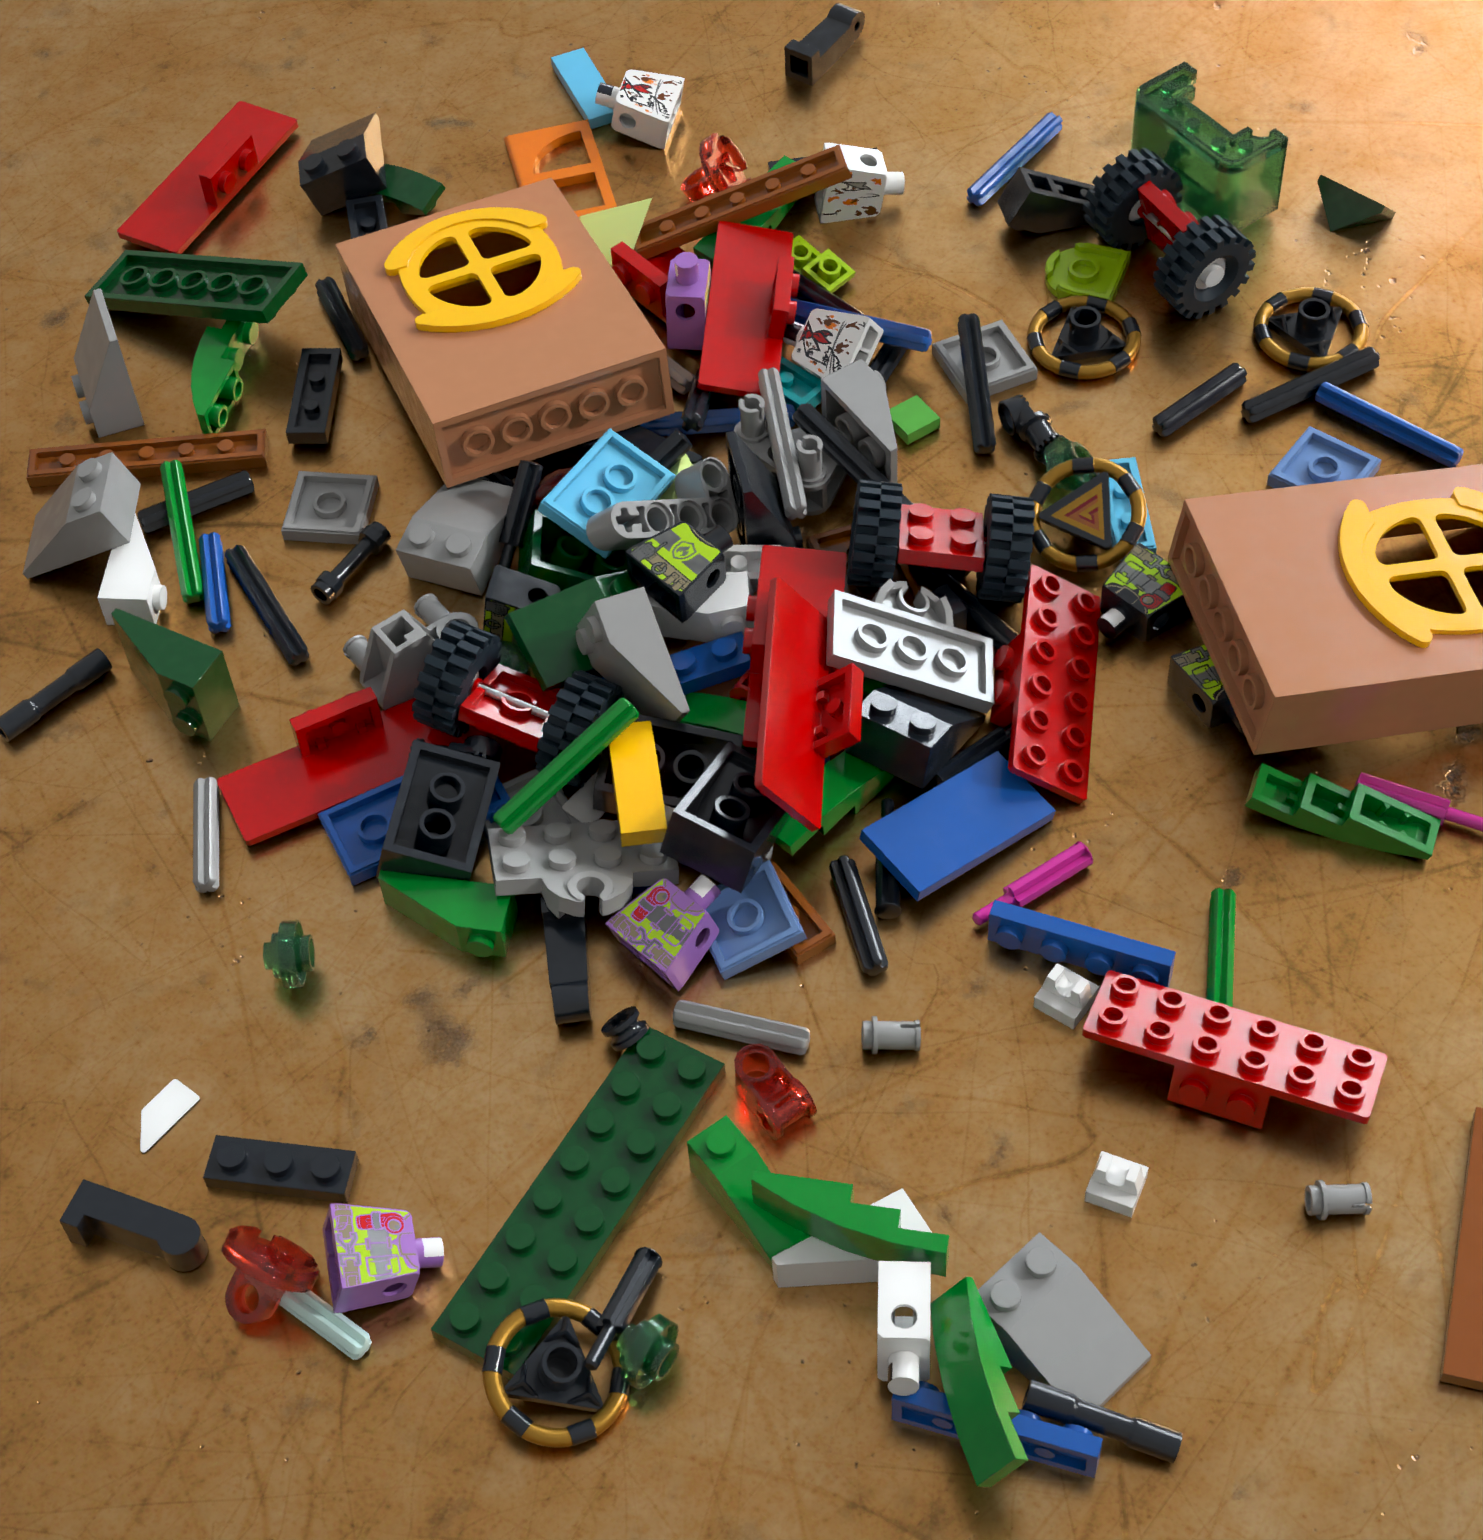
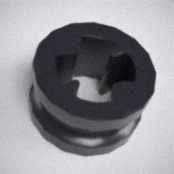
M635 1006L628 1007L615 1014L601 1029L605 1037L613 1038L611 1046L615 1051H621L632 1046L649 1029V1025L645 1020H638L640 1013Z

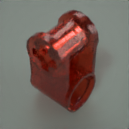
M749 1044L737 1052L734 1059L736 1092L754 1113L764 1131L772 1139L778 1140L784 1134L783 1130L802 1117L811 1118L816 1115V1105L808 1090L798 1079L793 1077L775 1055L774 1051L768 1046ZM757 1070L766 1073L764 1076L757 1078L747 1075V1073Z

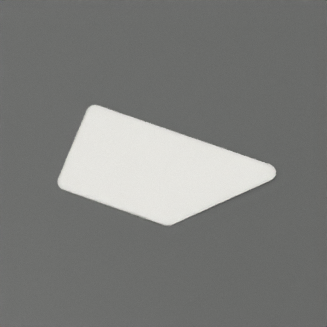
M598 772L562 806L566 812L581 823L598 820L605 813L604 811L593 809L594 785Z
M173 1079L141 1110L140 1151L142 1153L149 1150L200 1099L196 1093L177 1079Z

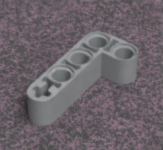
M705 458L676 475L675 490L677 499L622 501L591 516L586 525V534L589 541L594 547L602 551L627 550L679 522L689 523L703 536L718 525L722 526L728 533L734 531L739 520L726 467L717 458Z

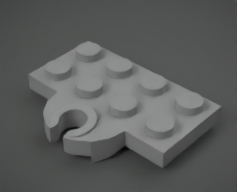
M891 578L880 587L872 601L834 590L828 600L826 665L840 669L854 663L864 672V677L982 713H988L994 704L993 639L954 627L953 611L946 596L939 599L930 590L921 587L914 598L913 604L915 608H913L903 599V595L908 589L907 581L893 582Z
M599 819L587 823L565 824L553 822L547 825L520 826L513 834L505 833L502 828L487 829L488 849L496 896L542 893L547 908L558 919L565 915V913L576 917H584L585 896L588 895L599 897V911L602 916L616 911L619 912L632 902L633 887L652 886L663 878L668 879L673 884H679L678 863L676 860L660 852L663 842L622 847L618 821Z

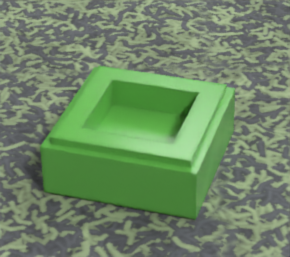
M918 395L890 408L894 431L907 445L940 428V417Z

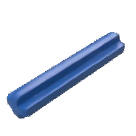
M203 533L198 541L206 622L209 631L217 634L220 631L227 632L231 627L223 545L218 533Z

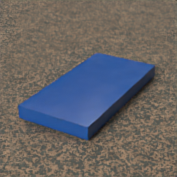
M996 751L862 829L860 840L912 897L919 901L1053 820L1056 810L1026 779L1011 773L1008 770V761Z
M403 776L317 814L352 886L377 874L383 844ZM498 776L486 820L489 819L490 823L495 822L494 814L510 800Z

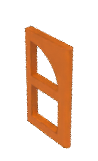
M588 119L508 135L504 138L518 188L548 178H552L558 188L595 180L603 205L574 211L579 217L617 207ZM579 139L582 140L589 163L535 174L537 165L549 152L566 143Z

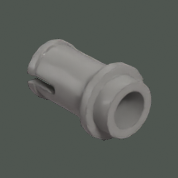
M872 1016L871 1021H862V1049L871 1050L872 1054H877L878 1050L920 1051V1020L878 1021L877 1016Z
M1316 1180L1314 1185H1307L1305 1188L1306 1212L1309 1216L1316 1215L1318 1220H1326L1328 1215H1369L1371 1213V1206L1365 1204H1372L1371 1188L1367 1182L1326 1185L1323 1180Z

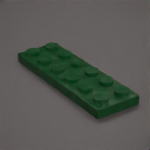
M125 250L84 297L89 304L93 290L101 288L107 309L111 311L118 310L268 324L290 296L296 292L308 274L303 263Z

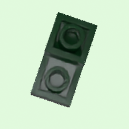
M384 164L387 189L370 196L382 194L383 202L394 203L401 213L426 216L428 212L434 209L438 198L446 188L442 183L421 173L395 165Z

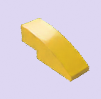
M651 721L633 722L608 745L622 847L663 842L667 830Z

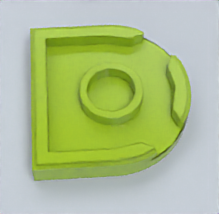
M1076 243L1075 248L1066 249L1061 252L1056 250L1046 262V286L1058 299L1075 295H1090L1114 302L1130 264L1131 252L1093 243Z

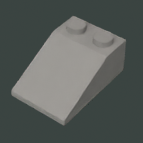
M101 288L93 290L74 356L78 374L71 376L78 399L86 397V400L79 402L86 425L94 423L100 438L145 424Z
M859 359L821 378L822 416L835 428L850 437L851 444L890 482L897 483V443L886 393V383L878 371H873L862 359Z
M113 452L97 458L87 459L83 463L78 464L36 514L23 575L27 579L130 543L141 483Z
M473 479L449 488L444 484L412 516L396 548V552L408 577L482 596L504 547V544L500 543L499 539L513 487L482 479Z
M640 587L594 601L577 625L576 641L583 655L588 654L592 667L607 681L623 688L624 698L640 714L680 722L690 712L645 588Z
M1040 1232L978 1289L1010 1364L1029 1381L1033 1379L1075 1394L1081 1400L1103 1407L1151 1359L1150 1352L1080 1267Z

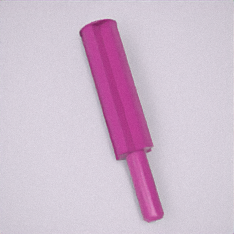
M1361 772L1356 780L1355 786L1361 783L1440 819L1441 826H1443L1444 820L1483 832V817L1449 807L1451 800Z
M1077 841L1073 846L1004 887V895L996 900L1023 907L1087 866L1092 865L1093 857L1086 845ZM994 901L973 913L972 919L975 924L982 925L989 920V913Z

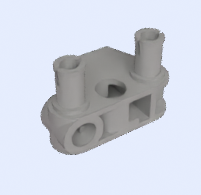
M747 394L744 396V399L741 398L739 400L740 422L735 426L734 431L778 480L765 420V401L760 395ZM796 428L791 431L807 502V515H819L831 506L847 473L822 450L823 442L818 436L807 435L801 428ZM838 430L851 443V438Z
M425 594L415 603L414 613L427 624V627L403 609L372 627L368 641L363 635H356L350 638L344 645L343 652L361 671L360 683L363 688L371 686L379 705L383 710H386L414 698V689L419 685L417 678L419 672L423 671L426 663H424L426 655L427 653L431 654L433 650L432 644L436 638L440 639L443 628L445 626L449 627V623L453 620H459L479 628L475 617L464 612L450 613L434 594Z

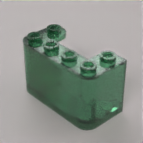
M1184 61L1137 88L1131 150L1137 149L1140 152L1141 148H1147L1149 151H1154L1179 174L1184 189L1179 192L1183 195L1181 203L1176 204L1182 211L1191 212L1198 223H1200L1201 217L1208 216L1212 219L1213 215H1219L1222 219L1226 218L1240 231L1278 209L1288 137L1276 128L1271 130L1267 137L1253 136V130L1248 126L1232 134L1191 103L1195 100L1196 87L1193 85L1196 83L1198 70Z

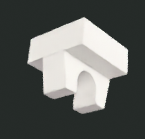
M1056 964L1046 977L1041 989L1034 996L1033 1007L1074 1030L1094 1003L1100 986L1068 968Z
M1101 1151L1086 1189L1084 1201L1132 1218L1145 1184L1149 1167Z

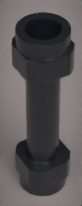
M376 521L367 525L359 533V543L331 572L323 571L319 575L316 582L310 588L313 596L323 604H330L343 592V583L371 553L378 555L391 539L387 528Z

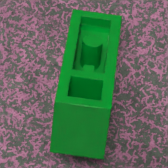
M380 870L378 880L384 902L462 952H469L478 957H488L490 955L507 956L518 915L515 895L496 896L494 884Z
M727 1115L687 1141L691 1172L771 1268L773 1256L811 1237L753 1203L751 1184L753 1170L771 1172L757 1150Z

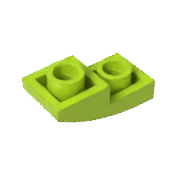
M800 235L793 239L791 256L795 257L794 270L829 292H835L855 276V271L830 249L820 253Z

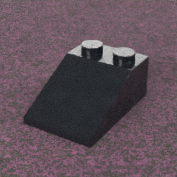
M376 112L311 140L298 161L300 186L321 216L346 206L345 200L368 197L387 189L380 122Z
M735 431L726 432L729 478L739 520L735 528L739 544L781 545L784 547L803 548L800 527H792V520L785 516L778 480Z
M893 685L874 689L862 701L861 741L846 748V753L923 789L985 722L986 715Z
M639 714V717L634 721H651L664 805L672 808L677 807L728 742L742 747L743 735ZM607 746L602 752L594 785L593 809L617 814L609 747Z
M414 740L383 844L376 878H378L380 870L470 881L501 763Z
M728 742L673 810L660 852L678 861L680 864L688 866L718 881L720 884L742 893L762 865L790 815L771 799L761 794L755 787L754 776L757 755Z

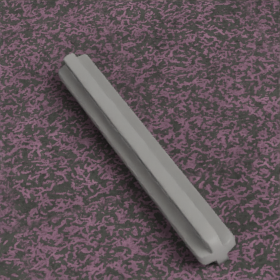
M774 367L768 370L763 368L758 373V384L761 397L765 401L764 413L785 516L790 520L795 518L803 519L807 515V502L780 374Z

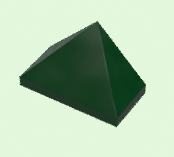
M1320 175L1317 181L1330 232L1393 219L1396 213L1390 208L1323 175Z

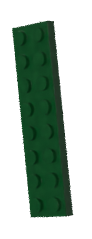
M649 1027L647 1033L639 1041L624 1051L432 1326L433 1338L483 1365L485 1349L493 1332L513 1311L540 1299L564 1298L574 1300L726 1074L725 1064ZM550 1317L525 1326L518 1331L506 1348L502 1376L511 1380L562 1317Z

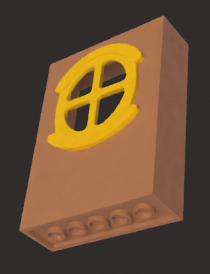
M552 178L335 244L350 307L447 488L519 465L520 460L531 461L601 438L609 428L614 432H619L675 413L665 346ZM541 261V268L535 281L525 291L515 296L505 295L493 276L510 269ZM479 280L491 302L482 306H460L442 301L432 294Z
M1483 464L1184 500L1167 560L1254 755L1483 723V607L1480 605L1464 575L1467 572L1483 570V553L1457 555L1451 550L1442 531L1479 526L1483 528ZM1424 534L1436 557L1430 560L1385 565L1378 561L1375 550L1382 538ZM1444 576L1450 583L1464 613H1444L1417 605L1398 594L1389 582Z

